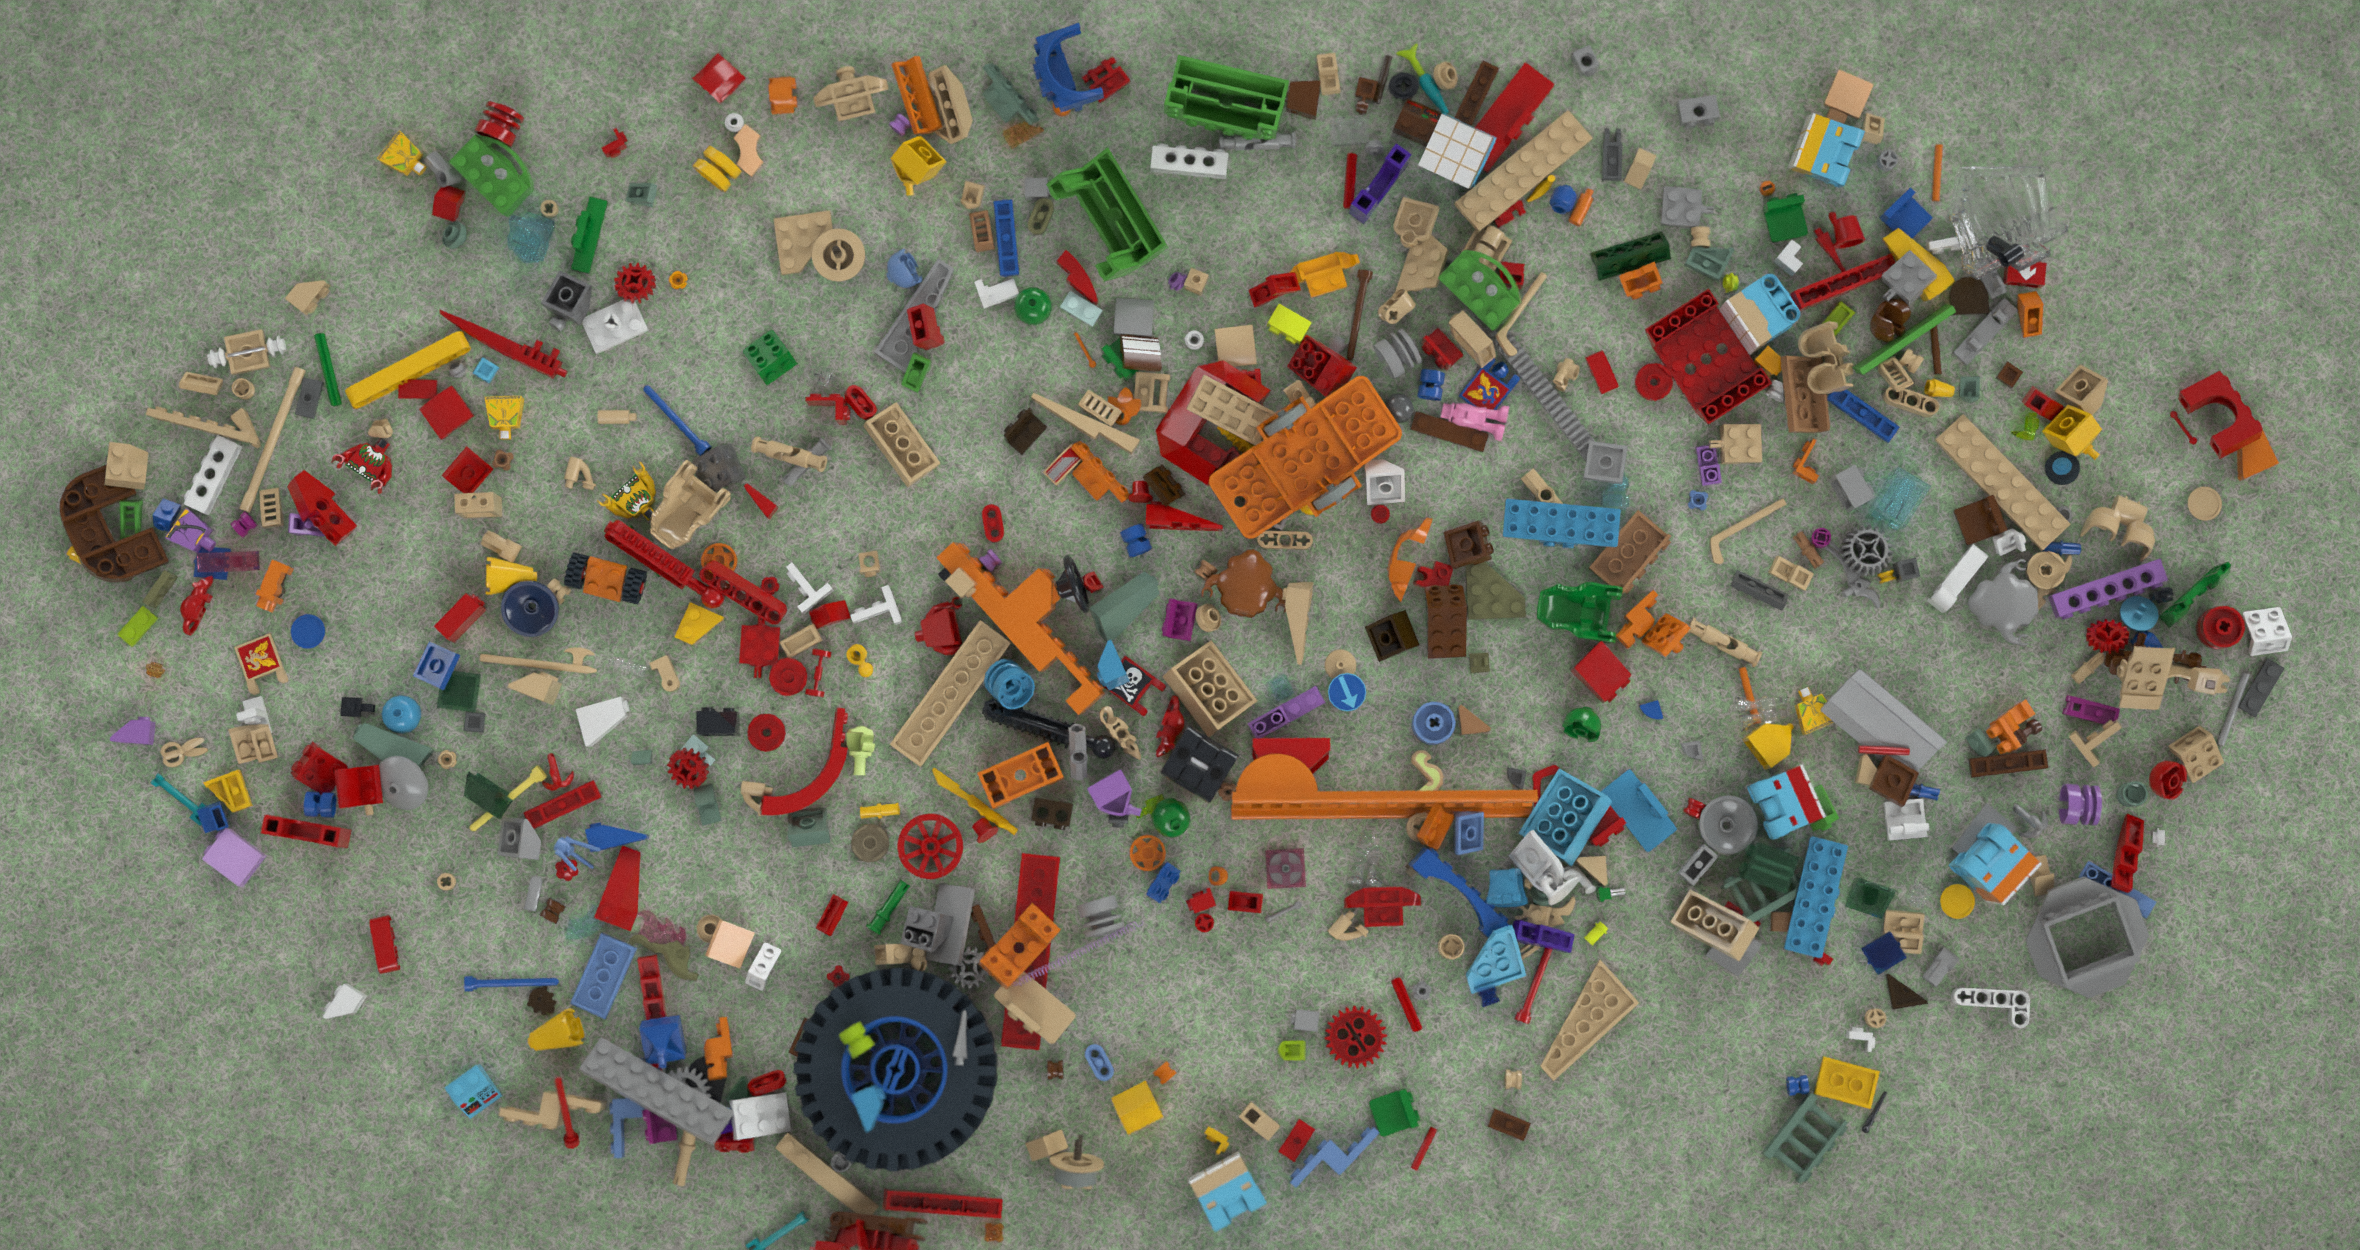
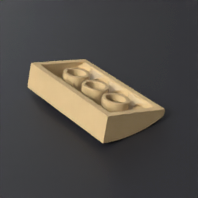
M897 402L865 422L863 427L907 488L941 464Z

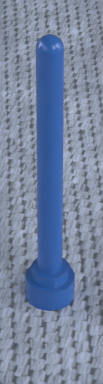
M644 386V392L695 445V452L699 456L705 454V450L709 451L712 448L707 441L700 440L650 386Z
M465 976L464 990L465 992H473L481 987L556 986L559 980L557 978L477 980L473 976Z

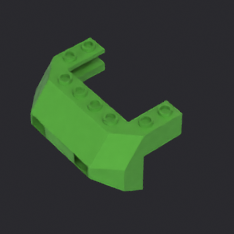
M1178 55L1172 82H1169L1164 102V113L1168 117L1186 122V125L1191 127L1199 125L1204 126V129L1208 131H1215L1216 129L1230 136L1238 134L1246 140H1252V138L1276 139L1289 80ZM1197 90L1210 93L1211 98L1192 94V92ZM1244 103H1253L1262 107L1261 109L1244 106Z
M1108 147L1083 167L1061 172L1046 184L1051 196L1055 200L1077 196L1081 207L1089 216L1090 222L1097 229L1099 237L1106 244L1110 253L1105 257L1107 261L1095 265L1099 276L1104 282L1128 275L1169 248Z

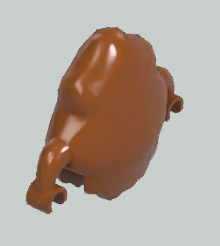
M1248 549L1240 555L1229 558L1227 569L1219 574L1211 575L1206 580L1201 591V597H1203L1204 591H1208L1210 599L1213 594L1211 587L1216 585L1222 595L1221 604L1227 609L1229 614L1240 617L1253 618L1256 614L1264 612L1267 603L1273 600L1274 597L1279 600V603L1275 606V612H1277L1278 606L1284 608L1283 614L1286 612V600H1282L1283 590L1271 578L1273 567L1255 549Z

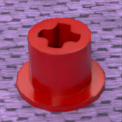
M1133 482L1132 494L1128 496V500L1133 503L1151 502L1153 496L1149 494L1147 482Z
M985 817L976 821L972 826L978 836V843L986 842L998 832L997 826L992 827Z

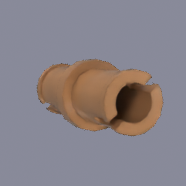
M1803 531L1793 537L1802 550V555L1808 558L1814 569L1825 562L1815 550L1816 546L1810 543Z

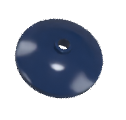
M521 581L511 586L504 594L501 602V614L506 625L515 633L525 637H537L547 633L555 625L559 615V605L554 593L544 584L536 581ZM529 603H534L536 607L531 608Z

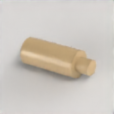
M598 410V424H630V421H637V414L630 413L629 410Z

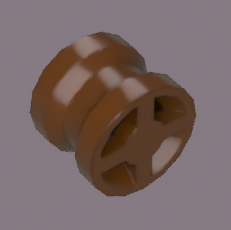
M1063 1060L1058 1062L1047 1061L1048 1080L1053 1078L1064 1079Z

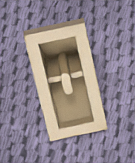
M1639 148L1624 182L1641 190L1657 155Z
M1867 753L1860 756L1855 783L1870 786L1877 768Z
M1606 856L1578 857L1575 860L1600 885L1606 886Z
M1062 1129L1025 1143L1032 1162L1068 1148Z

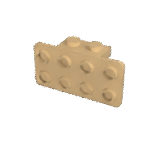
M1025 972L1013 984L1016 986L1011 985L1008 990L1000 986L994 997L1009 1010L1008 1015L1015 1021L1018 1019L1023 1021V1027L1030 1033L1035 1031L1050 1044H1054L1076 1017L1072 1010L1033 978L1030 981Z

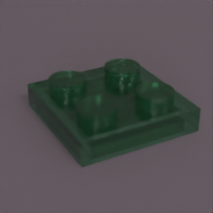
M453 671L445 689L439 688L437 708L476 712L481 674Z

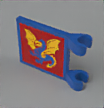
M1494 358L1483 368L1479 369L1459 396L1470 405L1496 410L1519 382L1520 378L1517 375H1513L1507 384L1488 371L1496 361Z

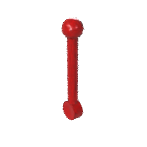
M2172 411L2170 417L2176 420L2187 435L2189 443L2192 445L2196 444L2197 439L2188 432L2178 418L2177 412Z

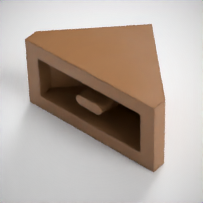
M1460 705L1457 708L1460 735L1487 733L1491 730L1487 724L1464 706Z

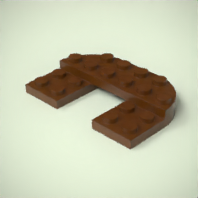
M106 464L74 478L66 486L62 494L59 510L62 525L84 569L100 580L119 583L132 580L135 576L169 563V560L153 527L119 541H114L100 509L136 495V491L134 488L104 485Z

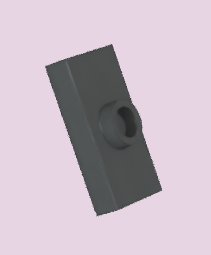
M304 377L295 415L315 419L324 382Z

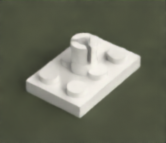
M630 299L626 302L621 300L590 314L582 321L596 354L649 331L636 301L631 304Z

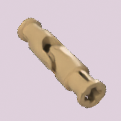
M757 436L752 441L751 451L753 453L760 452L773 459L804 468L811 467L817 469L818 472H823L826 468L827 457L824 455L817 456L810 451L773 440H762L761 437Z
M1694 617L1689 624L1691 629L1687 633L1700 637V640L1715 645L1718 649L1739 660L1743 659L1751 663L1753 667L1757 665L1762 655L1761 651L1757 652L1749 648L1742 641L1727 634H1722L1718 629L1696 621ZM1730 641L1735 645V649L1726 648Z

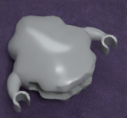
M2024 559L2005 564L1993 581L1987 580L1979 583L1976 591L1969 597L1967 603L1969 610L1977 616L1983 626H1994L2007 642L2021 647L2029 644L2022 643L2020 640L2021 638H2027L2028 635L2022 634L2017 638L2013 635V632L2019 626H2028L2038 614L2037 589L2032 587L2028 580H2019L2014 574H2011L2013 569H2016L2018 572L2026 570V568L2018 567V563L2026 562Z

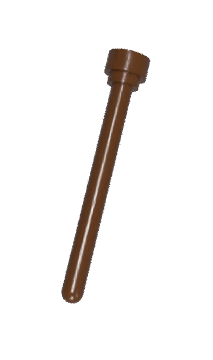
M1359 269L1357 274L1360 284L1346 356L1348 360L1354 359L1366 288L1373 277V272Z

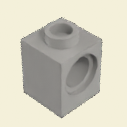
M1590 45L1573 52L1571 55L1580 77L1584 75L1590 77L1596 73L1599 63ZM1587 59L1590 61L1591 65L1584 66L1582 65L1581 60Z
M1025 178V200L1048 198V195H1051L1046 185L1048 178Z
M1296 1009L1295 1013H1291L1290 1024L1294 1025L1293 1029L1317 1032L1319 1012Z

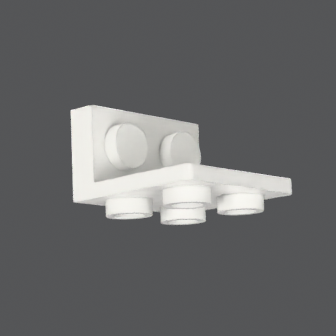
M2280 607L2243 612V619L2251 637L2248 648L2250 656L2288 651L2292 635Z

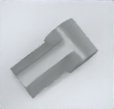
M437 151L431 152L426 156L424 162L435 173L436 182L440 187L450 186L461 181V173L455 167H450Z
M1944 946L1940 948V953L1937 957L1934 956V961L1922 976L1934 987H1937L1946 973L1951 971L1959 961V957Z

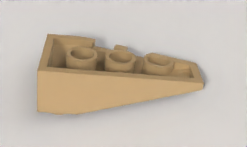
M1314 582L1289 583L1287 589L1284 588L1282 600H1286L1285 608L1297 664L1302 665L1304 657L1305 632L1307 631L1309 616L1307 615L1311 607Z

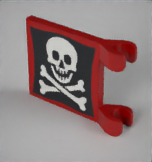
M1124 656L1121 662L1130 682L1108 691L1140 715L1145 716L1148 710L1138 703L1151 684L1161 692L1166 689V685L1127 656Z

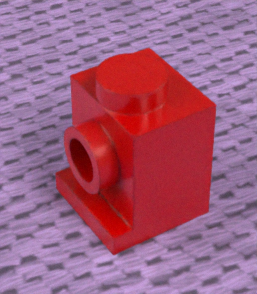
M1210 887L1206 889L1207 893H1203L1202 890L1193 893V898L1186 900L1189 911L1193 910L1194 914L1216 906Z

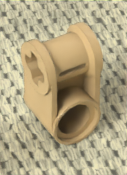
M1402 288L1380 306L1378 316L1390 324H1396L1408 312L1413 310L1416 303L1408 292Z

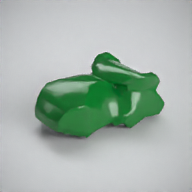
M1585 582L1575 587L1556 584L1540 592L1537 619L1551 630H1568L1577 638L1602 641L1607 644L1615 643L1616 633L1607 631L1611 600L1621 599L1623 588L1594 582Z

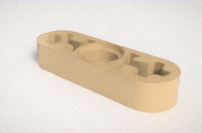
M1265 531L1258 536L1257 542L1264 549L1306 550L1311 547L1313 538L1308 532ZM1274 534L1278 535L1276 539L1277 546L1273 545L1274 541H1269L1268 545H1264V542L1260 540V538H1264V535H1268V538L1273 539ZM1283 535L1290 537L1291 542L1287 546H1283L1279 541ZM1293 535H1297L1296 539H1302V536H1306V539L1310 540V542L1306 543V546H1302L1301 542H1296V546H1292L1294 542Z

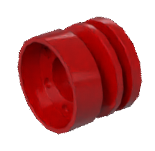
M488 101L486 107L489 110H483V114L489 118V121L479 119L474 131L478 135L496 139L511 148L516 135L510 129L520 130L521 127L517 123H523L524 117L504 104Z

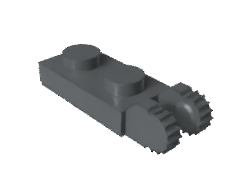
M1604 128L1602 181H1621V129H1616L1615 131L1616 142H1609V128Z

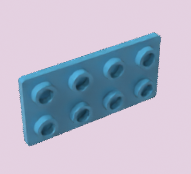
M1630 769L1600 791L1612 800L1611 807L1619 817H1623L1627 822L1625 826L1646 852H1650L1677 830V827L1667 816L1668 812L1647 785L1641 783Z

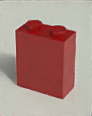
M465 593L434 627L447 640L455 643L487 610L484 607L486 603L475 594L469 595Z

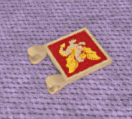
M271 633L234 647L251 694L256 695L260 693L255 681L256 679L276 672L279 682H288L287 674Z

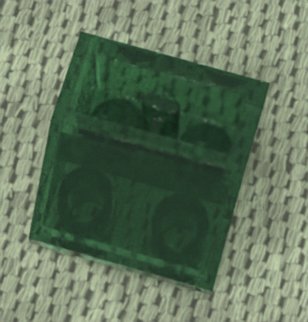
M468 772L464 796L491 815L501 819L513 802L508 797L509 793L478 772L476 775Z

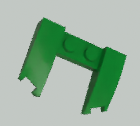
M2227 561L2214 566L2164 611L2159 618L2168 628L2172 627L2190 610L2191 605L2194 603L2192 600L2194 597L2203 595L2208 590L2206 587L2210 590L2214 589L2229 575L2231 564Z

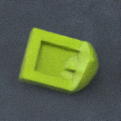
M1282 1041L1277 1048L1280 1058L1285 1061H1306V1041Z

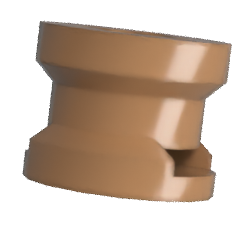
M1202 560L1200 562L1201 566L1194 571L1196 575L1205 581L1211 575L1218 572L1213 565L1205 560Z

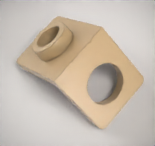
M878 552L859 553L860 574L865 575V577L877 576L876 573L881 572ZM872 556L875 559V564L872 567L865 566V557Z

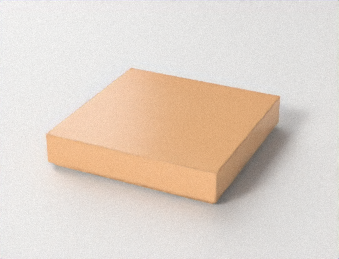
M1838 70L1824 105L1859 119L1874 84Z
M720 919L705 956L741 968L755 932Z

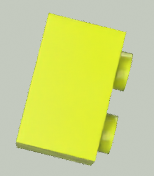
M1278 304L1267 326L1270 327L1269 331L1273 334L1279 335L1280 333L1286 337L1285 340L1293 345L1296 343L1300 345L1312 322Z

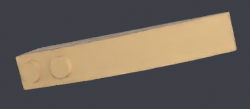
M788 1132L775 1147L855 1213L873 1215L879 1207L878 1204L842 1174L836 1172L830 1164L791 1132Z

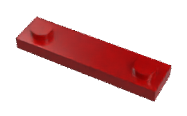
M592 780L523 812L533 829H536L602 798L595 780Z

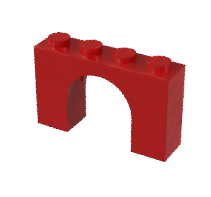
M2221 371L2180 391L2178 399L2188 414L2212 403L2222 404L2228 407L2234 414V424L2211 437L2209 445L2219 459L2260 439L2263 431L2261 423L2254 419L2249 406L2244 405L2237 390L2234 391L2229 378L2223 375Z
M264 814L260 834L348 849L352 830Z

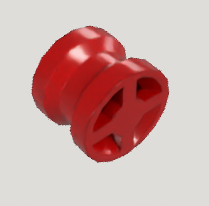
M1689 798L1687 801L1688 806L1684 808L1683 813L1700 820L1701 812L1706 805Z
M1206 913L1198 915L1195 919L1197 930L1204 933L1212 930L1214 926L1212 916Z

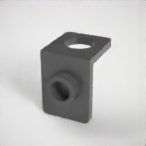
M1109 815L1108 824H1112L1114 828H1124V824H1128V815L1122 817Z

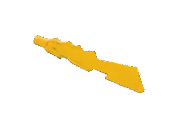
M936 768L932 769L938 785L965 799L969 807L978 810L979 814L988 821L995 823L998 827L1007 830L1013 835L1016 834L1018 829L1007 819L993 811L974 795H969L960 789V785Z

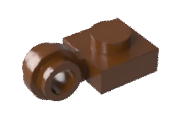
M1359 77L1355 97L1362 98V101H1357L1355 112H1359L1360 115L1367 113L1369 103L1365 101L1374 100L1378 81Z

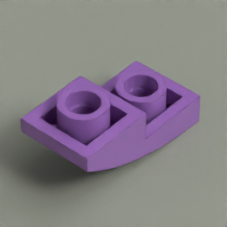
M1709 445L1695 447L1702 486L1722 483L1716 448H1709Z

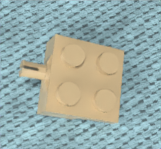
M1723 424L1720 426V440H1709V448H1720L1721 464L1762 462L1761 424Z

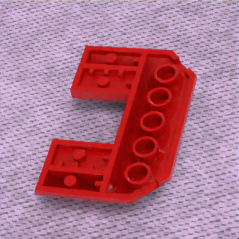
M1224 360L1197 366L1156 428L1161 457L1209 486V477L1222 467L1229 453L1199 435L1207 420L1186 409L1203 375L1260 405L1264 403L1271 392L1270 389Z

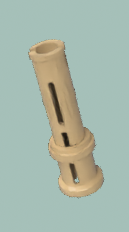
M683 1129L682 1140L678 1144L680 1153L673 1180L674 1185L678 1183L677 1186H685L691 1153L696 1149V1137Z

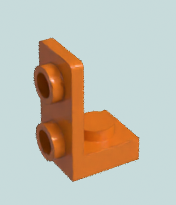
M1814 438L1810 442L1806 441L1801 450L1804 454L1801 459L1798 457L1792 466L1795 468L1793 474L1811 484L1817 481L1819 475L1816 474V470L1809 466L1803 467L1817 441Z

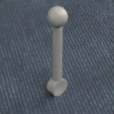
M1297 901L1289 908L1271 916L1267 915L1265 916V921L1269 923L1272 919L1293 909H1300L1302 903Z

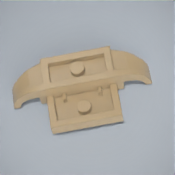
M865 75L829 84L813 100L815 107L834 103L838 121L875 113L871 94L888 90L889 87L886 79Z

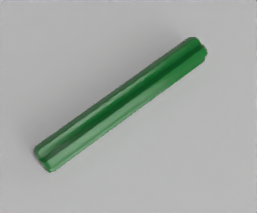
M318 333L314 335L330 404L333 407L340 406L342 402L326 336L324 333Z

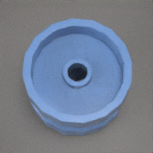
M1429 702L1422 705L1415 712L1412 718V729L1419 741L1427 745H1437L1451 737L1455 730L1456 721L1453 712L1448 706L1441 702ZM1432 720L1437 724L1433 728L1429 725Z

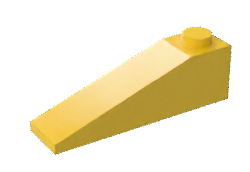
M1897 228L1882 238L1896 261L1911 250L1937 275V278L1920 295L1923 302L1931 300L1955 282L1949 270L1941 261L1901 229Z

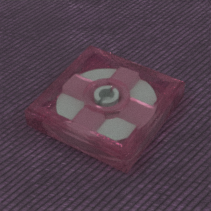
M1304 848L1265 850L1267 889L1306 887Z

